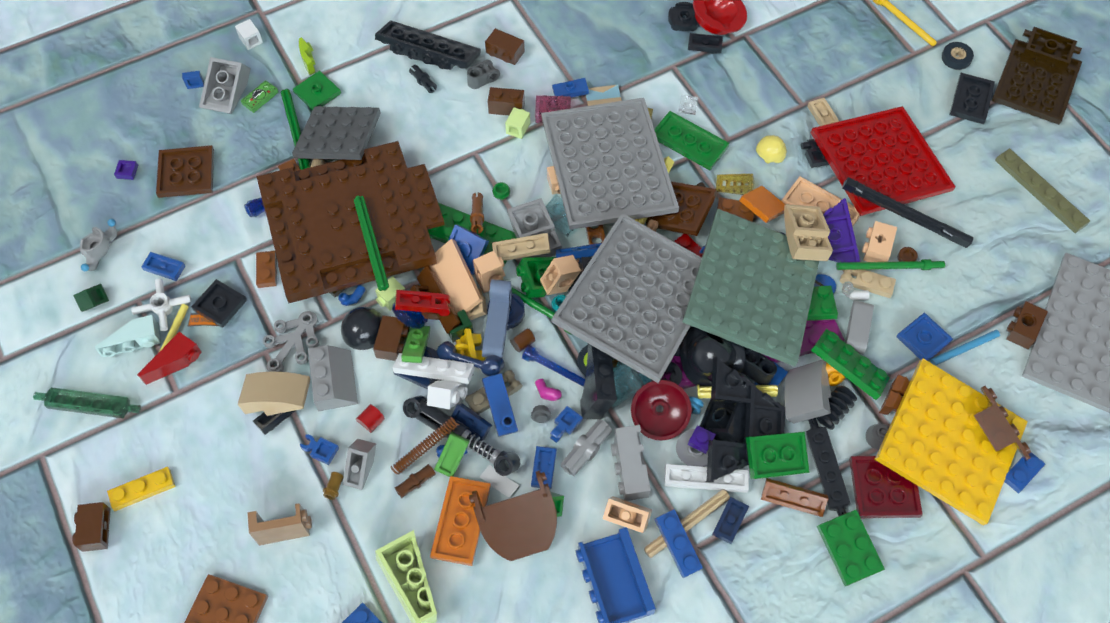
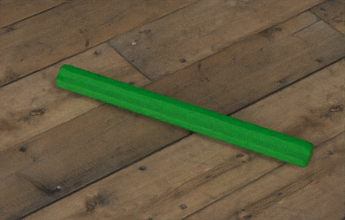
M285 89L281 90V96L294 146H296L301 130L290 90ZM298 158L301 170L310 168L308 159Z
M358 195L354 199V204L379 291H386L389 288V283L366 202L363 196Z

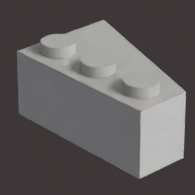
M640 425L615 428L614 444H611L612 456H616L617 463H614L615 473L620 475L621 482H618L619 494H623L626 501L649 498L650 495L647 466L642 452L644 447L641 445L639 438L641 432Z

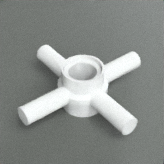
M156 279V294L150 298V304L132 307L131 311L133 315L153 311L159 316L160 331H167V316L173 311V306L191 302V297L186 295L170 299L164 294L163 280Z

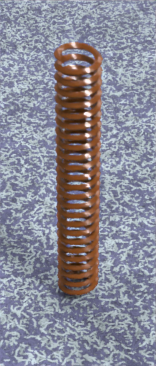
M450 417L448 422L445 421L443 426L440 425L438 430L435 429L433 434L430 433L428 438L423 439V442H420L418 446H415L413 450L405 454L396 464H393L391 470L398 475L400 472L402 473L405 468L407 469L412 462H415L417 458H420L422 454H425L427 450H430L432 446H435L437 442H440L442 438L450 434L459 424Z

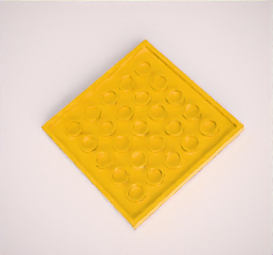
M923 358L915 369L875 460L981 525H986L989 522L1017 447L1015 443H1012L996 452L973 416L991 406L985 395ZM1004 407L1009 415L1006 417L1010 425L1014 424L1020 433L1017 437L1021 440L1028 421Z

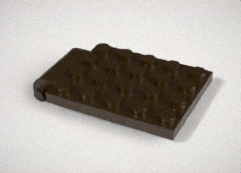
M1033 27L1032 31L1025 29L1022 36L1028 37V40L1024 42L1015 39L991 101L1060 125L1082 61L1072 58L1073 53L1079 55L1082 48L1076 46V40L1037 27Z

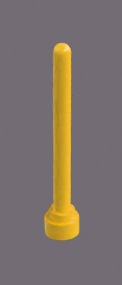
M873 0L876 5L887 8L931 46L936 45L937 42L934 38L888 0Z

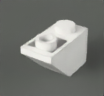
M446 380L435 381L428 386L427 406L451 409L466 398L468 392L466 383Z

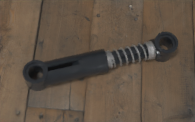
M421 395L409 398L403 403V412L407 417L416 418L433 430H438V427L440 425L443 426V423L445 421L448 422V419L451 417L436 407L427 406V398ZM415 403H416L417 406H418V410L415 409V406H414ZM454 419L459 426L457 425V428L452 430V432L470 440L468 449L477 452V455H482V458L486 457V460L494 465V469L499 475L507 476L518 470L521 462L516 453L494 449V446H490L489 443L486 444L485 440H480V437H475V434L472 435L469 427ZM505 460L509 462L510 468L505 465Z

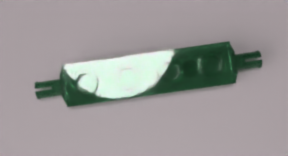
M52 387L47 393L35 392V395H33L34 400L44 401V406L47 409L124 419L127 412L139 414V410H141L140 405L130 404L128 397Z

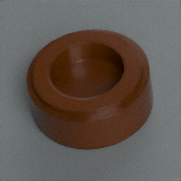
M903 247L897 255L898 261H916L918 258L917 252L911 247Z

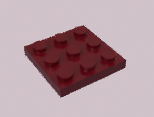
M876 456L850 457L856 510L860 518L922 517L920 495L916 484L876 461Z

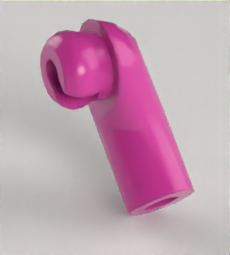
M544 379L535 381L542 399L556 401L561 398V391L547 387Z

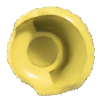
M765 136L756 146L757 154L768 164L771 162L780 163L786 157V146L779 136Z

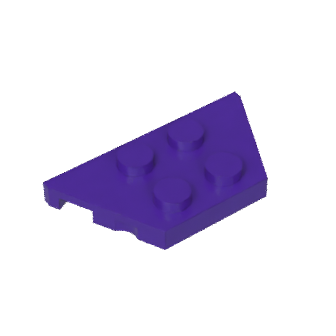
M844 198L833 208H829L823 214L830 230L828 239L833 249L828 260L834 262H861L847 201Z

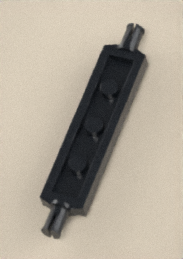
M816 418L808 420L811 429L806 431V437L824 494L828 495L827 504L829 510L837 511L839 517L846 514L845 509L851 503L827 428L819 427Z

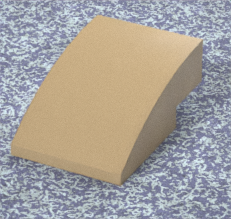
M785 204V229L792 259L828 261L833 249L828 239L830 230L820 207Z
M289 372L246 374L238 406L244 414L264 411L267 416L304 409L310 377Z

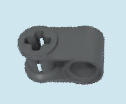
M487 59L468 68L467 84L472 89H478L496 81L500 76V71L493 67L491 60Z

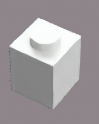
M250 19L235 26L240 40L248 50L263 43L258 29Z

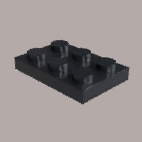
M961 72L949 115L984 124L995 81Z

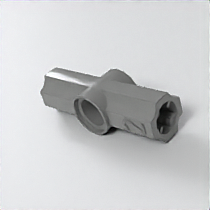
M598 419L585 435L583 434L578 438L573 446V450L561 462V467L565 472L575 476L588 460L590 461L595 457L600 449V445L612 432V428L608 423Z

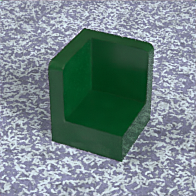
M102 284L73 295L81 312L109 301Z
M464 309L457 312L460 324L448 334L453 343L465 334V329H471V333H474L473 325Z

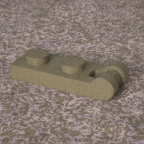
M508 370L502 375L504 383L509 382L510 384L506 388L508 397L522 388L520 381L514 378L515 374L512 370ZM484 387L465 398L471 410L478 415L490 408Z

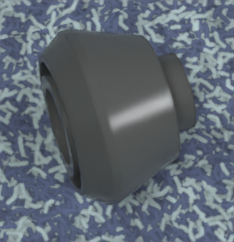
M885 424L870 426L865 435L867 443L872 448L879 450L889 426Z

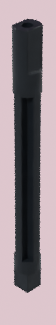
M848 177L844 181L842 189L931 230L958 245L967 248L973 242L972 236L883 195Z

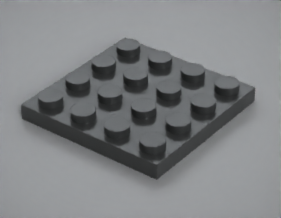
M314 107L292 152L294 158L361 160L364 155V149H366L381 114L380 108Z

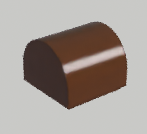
M527 328L512 338L510 343L520 353L536 340L531 330Z

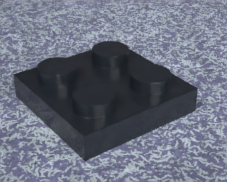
M216 279L191 307L196 313L223 328L243 306L247 298Z

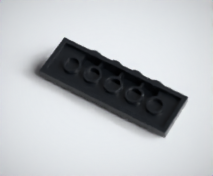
M391 20L375 33V40L381 41L383 44H390V51L394 54L405 55L414 60H421L425 64L436 65L440 69L451 70L455 65L459 68L467 69L481 53L480 48Z

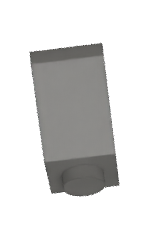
M356 439L348 447L342 485L360 490L364 488L374 462L375 443Z

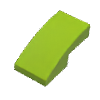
M301 37L299 38L300 54L305 69L309 75L316 73L314 69L315 61L312 56L313 48L309 42L306 43Z

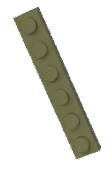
M1010 148L997 156L995 161L1075 234L1089 224L1090 220Z

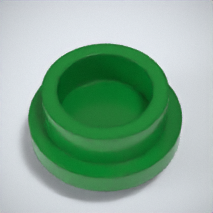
M504 182L497 183L492 190L493 196L499 200L508 198L510 187Z

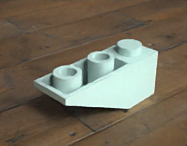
M153 315L132 319L97 344L95 349L102 357H112L118 353L132 352L135 349L149 348L160 344L158 323Z

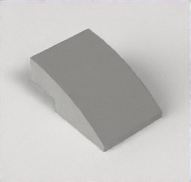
M542 198L507 209L517 238L548 233L551 253L524 258L552 257L556 255V249H562V245L555 232V226Z
M824 360L788 370L784 390L786 419L793 424L831 414L828 399L831 397L828 373L825 367L826 362Z

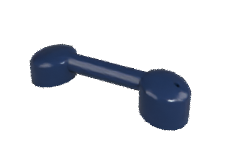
M449 341L443 342L437 348L439 359L472 363L474 367L480 368L486 376L499 374L505 366L504 360L496 355L488 356L484 361L459 354L454 344Z

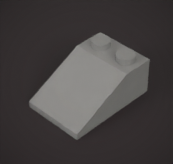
M210 57L199 107L232 114L247 86L251 68L239 62Z

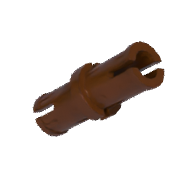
M427 464L415 474H410L408 479L394 487V489L402 499L412 490L419 489L421 484L435 476L436 473Z

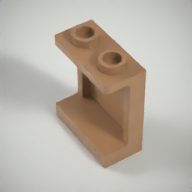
M300 503L295 504V516L265 522L257 511L247 512L249 534L259 546L310 536L309 529L312 528L311 516H308L307 510L303 509Z

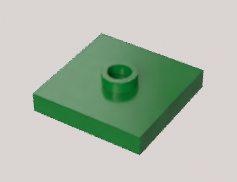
M320 70L293 88V92L311 110L314 107H323L341 94V90Z

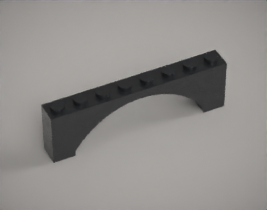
M581 257L578 262L581 272L570 286L569 292L592 258ZM588 343L586 377L580 400L581 416L583 419L601 420L617 401L612 357Z

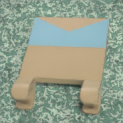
M618 85L588 88L589 94L585 95L587 106L622 101Z

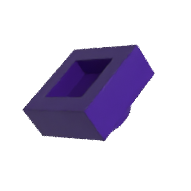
M119 160L114 173L116 179L134 180L138 168L137 162Z
M697 425L688 445L706 454L709 440H714L716 434Z

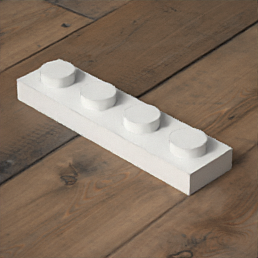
M399 353L392 367L394 373L469 384L475 370L472 363L423 357L422 363L402 362V353Z
M666 464L664 486L747 493L749 490V470H735L731 474H726L714 480V482H706L707 467Z

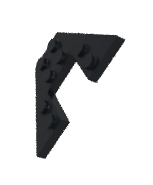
M719 357L713 358L711 399L746 403L744 443L709 440L706 482H714V480L726 474H731L735 470L749 465L746 437L784 434L785 407L779 402H775L767 393H763L756 388V385L746 377L740 376L738 371L731 369L720 361Z

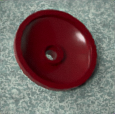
M660 380L659 383L650 381L644 384L635 393L631 403V417L634 425H640L641 433L653 440H669L678 436L685 430L691 418L692 408L687 393L679 385L668 380ZM658 405L663 406V410L661 412L656 411V407Z

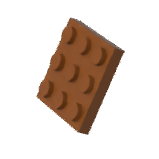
M208 574L184 623H257L268 596Z

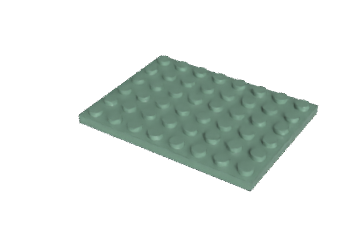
M717 209L682 322L795 367L800 355L819 261L792 259L786 235Z

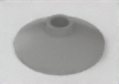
M695 429L685 431L680 435L676 443V452L679 459L687 466H707L708 451L706 454L701 451L693 453L692 449L694 448L688 445Z

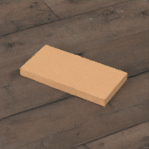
M799 176L781 201L784 204L817 206L820 207L824 214L829 208H833L840 203L842 199ZM847 202L853 227L860 218V215L856 208Z
M450 239L435 252L437 264L430 265V268L444 293L450 296V304L457 315V312L463 309L468 313L481 303L483 299L456 241Z

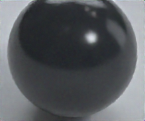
M358 307L348 312L341 323V335L344 342L349 347L357 350L374 348L382 314L370 307Z

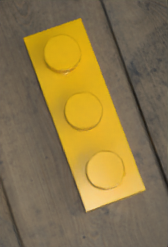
M167 466L107 490L112 509L117 511L175 487L171 470Z

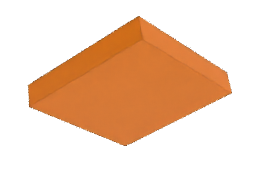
M763 186L742 195L739 200L765 223L784 214L785 204Z

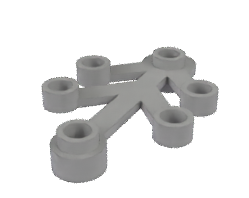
M305 311L299 315L298 319L287 322L277 320L274 323V328L278 333H283L286 329L297 327V329L292 333L276 337L266 335L263 338L266 348H273L275 345L286 342L276 358L268 361L266 366L268 372H283L284 366L282 362L294 346L297 363L300 365L307 363L308 357L304 351L301 336L306 330L308 336L306 344L308 348L318 347L319 342L314 333V327L317 324L315 313ZM300 356H305L304 359L299 360Z

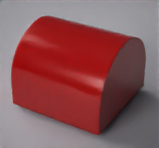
M370 404L356 418V421L372 433L385 418L375 406Z

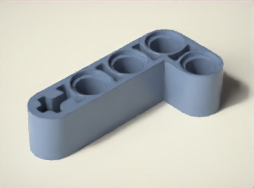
M491 279L490 304L482 357L487 358L488 356L496 355L503 358L512 299L511 281Z

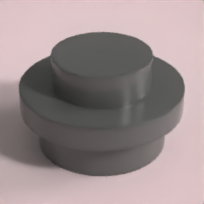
M538 405L533 408L531 418L537 423H545L551 418V412L547 406Z

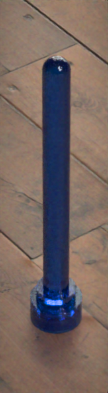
M528 345L524 350L522 359L528 362L536 361L584 387V378L539 355V352L533 346Z

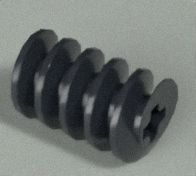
M841 385L837 386L831 392V397L828 398L831 414L816 417L819 423L829 430L835 428L834 424H838L840 422L839 419H843L844 414H848L849 408L854 407L853 401H857L856 395L849 388Z

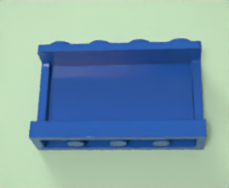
M627 527L619 529L618 534L586 544H583V542L578 543V550H575L578 562H582L585 569L582 570L585 583L589 582L591 587L589 591L592 604L596 603L598 611L595 612L598 623H628L655 613L656 608Z

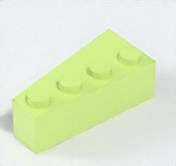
M413 530L375 550L376 561L411 623L437 622V612Z

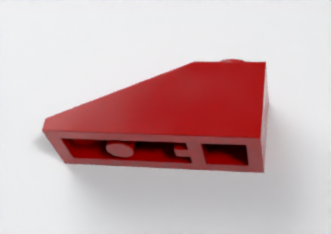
M178 332L137 375L147 385L188 367L198 359L202 352L195 342L181 332Z

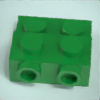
M556 257L522 258L516 267V274L522 279L521 291L526 293L527 298L545 297L547 293L540 279Z

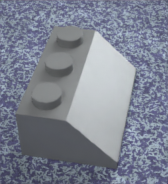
M329 345L309 348L308 355L313 399L318 412L358 404L351 351Z

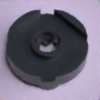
M679 2L675 4V7L669 9L668 22L672 30L695 31L699 23L696 20L692 3Z

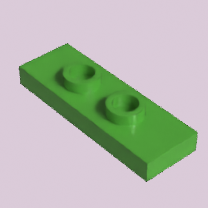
M411 325L401 355L402 362L422 363L430 335V326Z

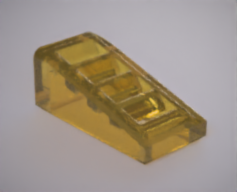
M753 174L717 175V192L744 195L754 190Z

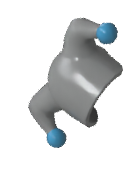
M114 219L108 220L109 228L107 231L103 232L101 229L93 227V232L81 239L80 251L86 257V263L81 265L82 271L96 270L100 258L108 252L109 244L117 237L116 221Z

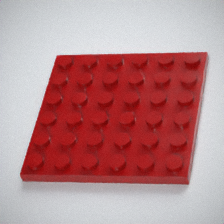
M903 106L815 127L810 132L842 187L844 181L849 177L902 204L948 193L956 187ZM845 190L860 216L885 210V208Z

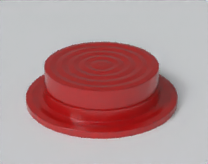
M693 0L697 22L702 28L712 34L725 35L737 32L747 21V10L741 0Z

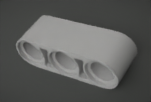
M854 300L851 307L845 343L850 344L855 351L864 355L868 344L874 305Z

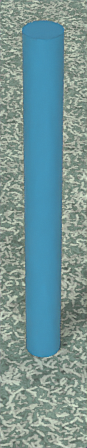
M998 330L989 332L930 359V362L936 366L1000 337V332Z

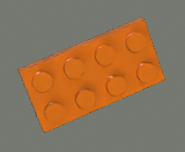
M450 476L430 554L431 559L473 566L480 528L473 508L475 503L471 504L469 495H472L473 491H477L482 507L486 506L491 488L490 483Z

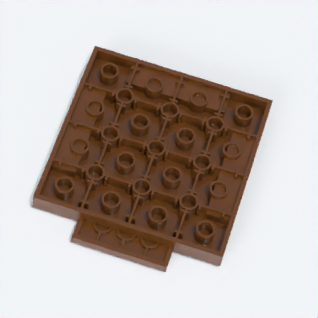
M399 141L364 149V155L361 160L342 159L298 171H293L291 167L256 176L288 304L376 280L354 204V199L358 195L363 196L365 199L387 277L437 264L428 229L445 225L425 164L407 168Z

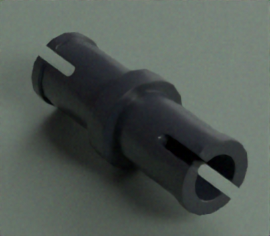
M418 65L411 66L415 71L410 68L409 73L417 79V83L423 86L428 93L435 92L431 87L436 90L437 85L430 79V76L423 72Z

